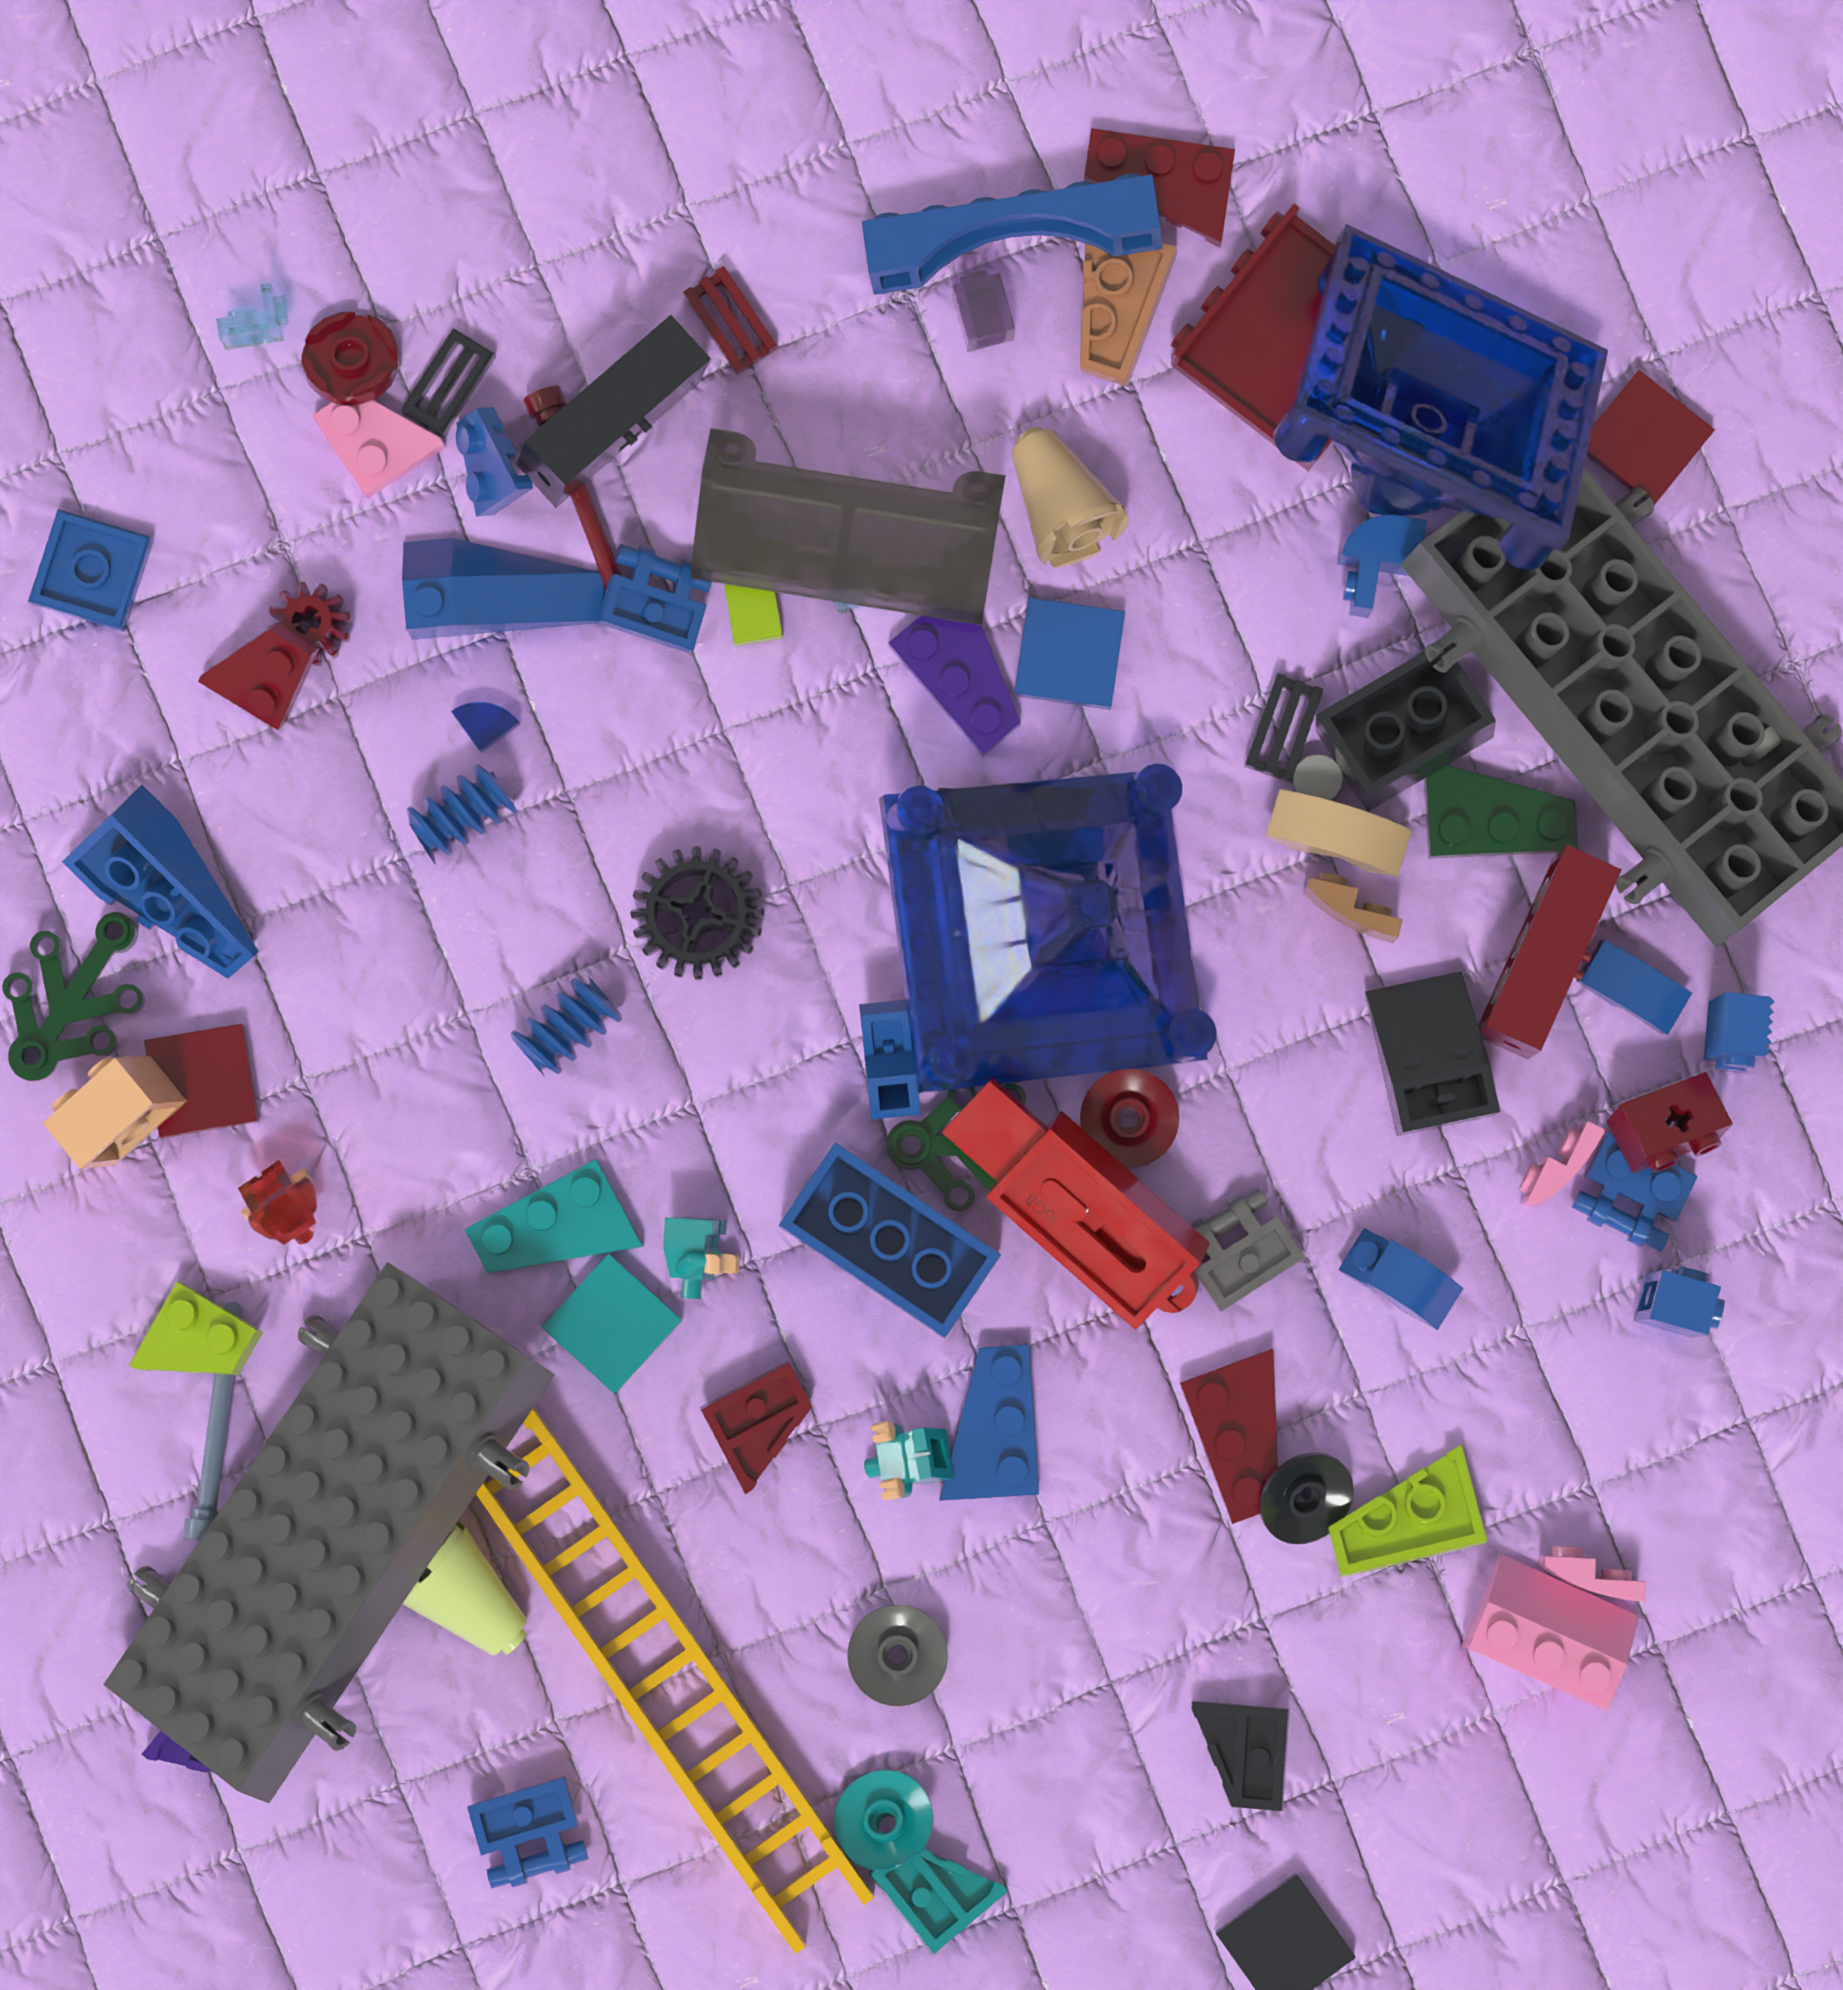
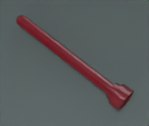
M558 385L537 390L523 399L530 419H536L538 426H542L566 405L561 388ZM585 483L571 495V499L607 590L610 577L614 574L622 575L615 562L614 554L588 486Z

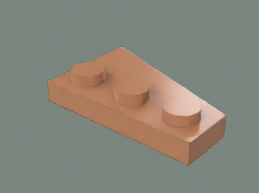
M1162 242L1163 249L1114 257L1095 246L1085 243L1080 368L1083 373L1128 387L1178 252L1175 246Z

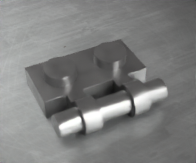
M1258 1187L1243 1197L1239 1194L1226 1201L1228 1207L1206 1221L1200 1218L1191 1224L1194 1229L1210 1242L1206 1251V1255L1210 1260L1197 1267L1194 1271L1220 1312L1305 1258L1278 1216L1261 1226L1253 1213L1268 1204L1267 1199ZM1239 1223L1247 1236L1223 1250L1216 1237Z

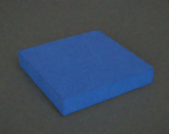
M58 509L28 602L34 606L125 632L154 542L153 538Z
M1028 597L1014 696L1111 710L1126 611Z

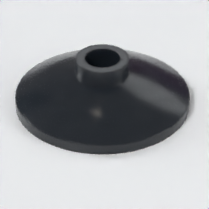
M1305 1453L1287 1460L1272 1473L1263 1487L1259 1511L1264 1526L1275 1538L1289 1544H1307L1325 1537L1329 1534L1328 1528L1344 1518L1350 1509L1354 1493L1351 1475L1337 1458L1325 1453Z

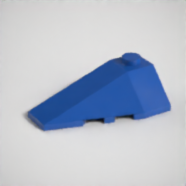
M455 538L403 542L402 587L406 630L412 640L595 624L598 621L605 597L604 583L598 571Z
M143 785L139 786L62 861L98 898L111 906L118 901L139 914L136 922L149 930L156 925L174 936L179 949L227 979L258 953V949L179 821Z

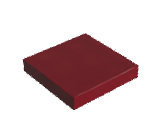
M1638 370L1576 448L1631 490L1638 487L1646 491L1647 493L1641 499L1645 501L1651 497L1655 505L1715 429L1642 371Z
M243 1024L144 1040L146 1056L152 1057L187 1100L186 1103L157 1127L159 1138L163 1139L259 1122L246 1033Z

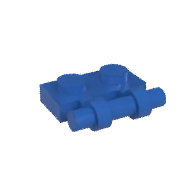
M620 544L616 552L615 562L631 567V577L629 579L617 574L610 577L597 623L686 653L693 652L707 604L689 599L691 588L707 593L713 581V574L698 570L696 563L684 559L677 563L657 556L654 549L642 545L636 549ZM650 574L673 581L672 592L647 585Z
M1607 1132L1585 1175V1178L1602 1186L1596 1198L1579 1190L1571 1207L1588 1215L1587 1221L1599 1227L1606 1224L1628 1235L1627 1241L1639 1247L1646 1244L1661 1252L1670 1234L1654 1227V1220L1657 1214L1673 1222L1677 1221L1698 1176L1676 1165L1657 1173H1652L1649 1167L1632 1174L1613 1134ZM1617 1194L1642 1206L1637 1218L1613 1206Z
M565 1776L467 1806L481 1856L501 1850L504 1864L486 1869L492 1889L509 1883L512 1887L527 1884V1878L552 1870L556 1874L571 1870V1864L589 1859L584 1840L565 1845L560 1831L579 1825ZM541 1837L545 1838L548 1851L521 1858L517 1847L518 1844Z

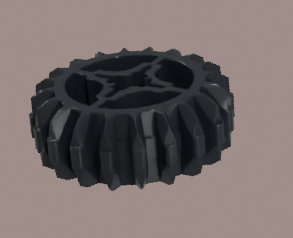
M694 846L691 852L692 862L685 863L682 852L677 849L673 851V858L677 866L669 869L662 858L655 861L657 869L662 874L659 879L650 873L644 872L641 878L652 889L650 893L643 890H635L633 897L638 902L645 903L646 908L633 909L630 912V916L633 920L647 922L646 925L636 928L633 933L636 939L652 937V940L642 948L645 956H651L658 950L663 952L656 963L659 969L664 970L673 959L677 961L674 968L675 977L682 978L687 965H693L694 979L701 981L704 976L703 965L711 964L712 972L718 978L723 975L718 961L726 958L732 968L736 969L740 966L737 956L733 953L736 948H739L745 954H752L754 951L753 946L743 938L745 934L752 937L761 936L762 929L757 925L749 923V919L762 918L765 916V911L762 907L749 906L748 903L758 900L762 894L759 888H751L744 891L743 887L753 879L750 871L742 872L736 878L733 876L739 865L735 857L730 858L722 868L718 866L721 860L720 850L713 849L710 853L709 861L702 862L701 848ZM702 875L695 890L690 895L685 897L672 895L668 897L663 895L676 881L688 876ZM716 879L726 884L734 893L739 906L738 918L727 915V912L713 905V888ZM705 891L703 898L706 905L704 907L706 912H711L713 918H701L698 924L694 925L692 935L690 936L692 928L689 922L691 919L689 915L684 916L682 909H695L698 902H701ZM657 910L668 912L669 915L680 919L683 923L682 940L679 949L670 944L659 931ZM720 930L724 932V930L733 932L717 948L706 952L694 953L695 946L698 945L699 939L706 931Z

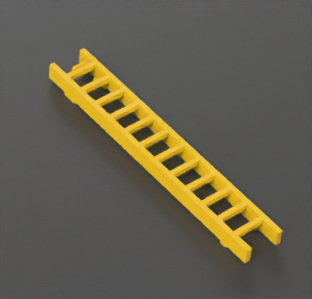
M533 1407L523 1424L527 1430L532 1429L542 1445L522 1459L529 1464L530 1469L550 1455L571 1485L517 1524L514 1523L495 1495L496 1492L504 1487L496 1479H492L488 1483L484 1481L476 1495L748 1885L754 1897L764 1908L793 1952L797 1954L806 1947V1942L782 1906L835 1868L839 1869L863 1905L874 1898V1893L849 1857L843 1852L833 1834L539 1412ZM509 1469V1472L513 1474L515 1477H519L521 1475L517 1471ZM579 1496L599 1527L543 1565L523 1534ZM605 1537H608L628 1568L572 1606L552 1575ZM636 1578L657 1609L601 1648L580 1616ZM665 1619L685 1650L630 1689L609 1657ZM693 1660L714 1691L658 1730L637 1699ZM722 1701L743 1732L687 1771L667 1743V1740ZM751 1743L771 1774L716 1813L695 1782ZM780 1784L800 1815L744 1854L724 1823ZM809 1826L829 1857L776 1895H773L753 1865Z

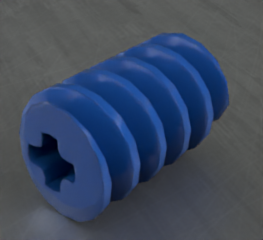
M476 764L473 766L476 782L472 783L460 774L457 776L459 788L457 794L443 785L440 787L441 804L428 795L423 798L425 814L422 815L411 806L406 808L409 825L434 864H436L434 848L439 849L447 856L453 854L450 838L454 837L465 846L469 844L467 832L469 826L479 834H485V816L495 823L501 824L503 822L501 806H505L514 814L518 813V810L493 771L489 772L481 765Z
M589 976L590 983L588 985L576 978L570 981L575 994L573 998L561 991L555 994L560 1007L558 1011L546 1004L540 1007L545 1020L543 1024L528 1017L525 1022L530 1033L529 1036H525L516 1030L510 1032L512 1040L544 1077L545 1075L542 1070L544 1068L557 1074L562 1072L558 1059L559 1055L572 1061L577 1059L573 1046L574 1042L587 1048L592 1046L588 1033L589 1029L602 1035L607 1033L603 1020L604 1016L617 1022L623 1020L618 1009Z

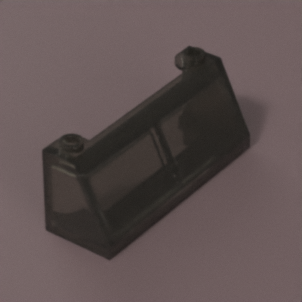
M711 428L702 467L691 561V579L982 625L1006 475L981 471L967 472L955 481L952 493L758 462L755 461L756 447L750 438L738 432Z

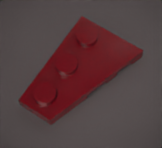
M1091 128L1084 181L1095 184L1114 181L1117 177L1124 174H1138L1140 176L1152 174L1158 215L1179 228L1183 226L1205 237V241L1220 248L1235 149Z
M1273 1349L1179 1383L1231 1524L1260 1514L1259 1503L1263 1487L1272 1473L1278 1468Z

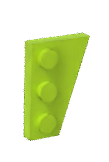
M1462 1444L1328 1528L1340 1578L1486 1544L1487 1538Z

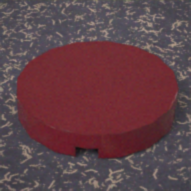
M340 312L322 319L309 331L305 339L306 344L303 348V353L301 354V364L309 386L321 398L339 405H360L377 399L391 387L399 372L400 354L392 331L379 318L368 314V317L355 315V312Z

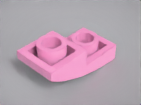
M1589 1121L1580 1124L1578 1130L1570 1127L1558 1151L1559 1155L1565 1157L1562 1163L1547 1157L1541 1160L1539 1166L1531 1163L1519 1186V1190L1526 1193L1521 1205L1527 1208L1537 1206L1564 1187L1589 1159L1606 1129Z
M1552 1546V1556L1539 1555L1538 1565L1566 1583L1604 1596L1645 1602V1581L1632 1580V1570L1602 1569L1601 1578H1595L1596 1559L1582 1557V1547Z

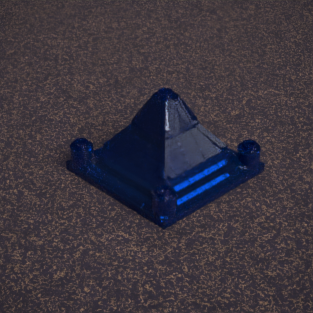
M1346 224L1337 238L1333 254L1317 278V287L1323 298L1319 306L1294 401L1274 431V442L1284 457L1291 461L1311 462L1316 460L1330 438L1334 445L1352 463L1351 477L1354 494L1360 505L1367 511L1380 515L1406 516L1437 511L1441 507L1492 518L1502 517L1510 523L1500 538V548L1506 560L1511 565L1520 569L1536 570L1540 568L1554 549L1560 551L1570 537L1608 349Z
M1155 763L1144 767L1138 772L934 791L926 786H914L902 793L886 794L879 798L918 1094L981 1087L991 1078L999 1084L1208 1060L1207 1053L1216 1042L1217 1029L1212 1018L1199 1009V1003L1197 1002V989L1193 961L1191 959V946L1185 916V903L1171 810L1178 804L1182 796L1183 785L1180 776L1173 768L1165 764Z

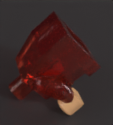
M278 1160L261 1172L262 1176L259 1178L254 1176L238 1187L247 1205L246 1208L241 1210V1214L255 1232L268 1239H276L283 1245L292 1239L300 1245L306 1244L312 1239L314 1232L310 1227L317 1223L313 1216L317 1209L314 1180L304 1168L291 1176L281 1161Z

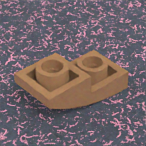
M1319 873L1318 879L1309 878L1306 882L1304 894L1326 914L1343 925L1382 941L1394 943L1398 939L1402 919L1392 917L1391 908L1378 904L1363 903L1362 909L1354 908L1358 888L1347 886V878L1330 873Z

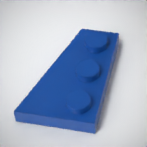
M1029 1345L979 1348L951 1454L954 1479L944 1481L939 1501L1039 1495Z

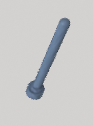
M229 1302L224 1306L225 1309L242 1318L243 1310L239 1303ZM214 1374L197 1509H191L190 1518H185L184 1539L201 1540L219 1513L217 1505L234 1375Z

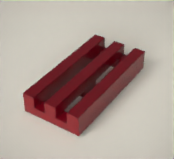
M724 266L717 269L716 273L708 278L707 276L700 280V284L694 288L689 287L683 291L685 299L736 375L777 350L776 343ZM720 284L724 286L763 345L757 350L716 290V287ZM708 295L747 354L746 357L741 360L738 358L699 298L701 296Z

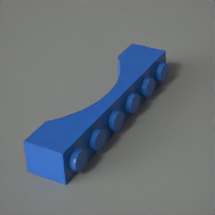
M1124 174L1117 177L1114 181L1095 184L1080 181L1072 183L1064 189L1045 192L1039 189H1030L1021 192L1018 196L1002 199L981 197L974 199L969 204L952 207L931 205L924 208L921 212L902 215L888 212L879 214L871 220L862 221L868 272L874 295L921 288L939 270L959 256L987 243L1011 237L1044 235L1069 238L1095 246L1114 257L1163 249L1152 174L1145 176Z

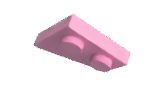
M374 400L360 405H339L331 402L312 415L314 421L367 499L446 448L440 437Z

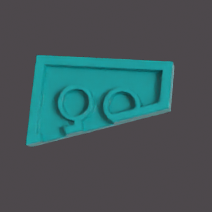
M597 1159L464 1229L488 1274L643 1247Z

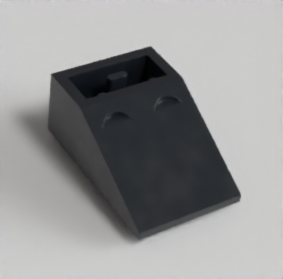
M1462 971L1365 991L1396 1136L1492 1117L1501 1112L1490 1062Z

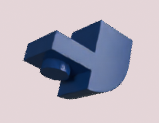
M1381 515L1361 523L1350 534L1337 565L1356 568V572L1347 571L1343 590V600L1351 601L1349 615L1363 618L1370 616L1374 606L1379 571L1409 576L1400 564L1424 540L1427 520L1400 515Z
M909 999L859 1004L871 1120L921 1115Z
M1366 1228L1362 1230L1338 1269L1348 1278L1385 1297L1402 1312L1437 1331L1464 1289L1451 1277L1421 1256L1392 1239L1388 1241Z

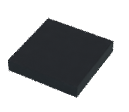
M1296 1873L1215 1931V1934L1255 1990H1313L1356 1958Z

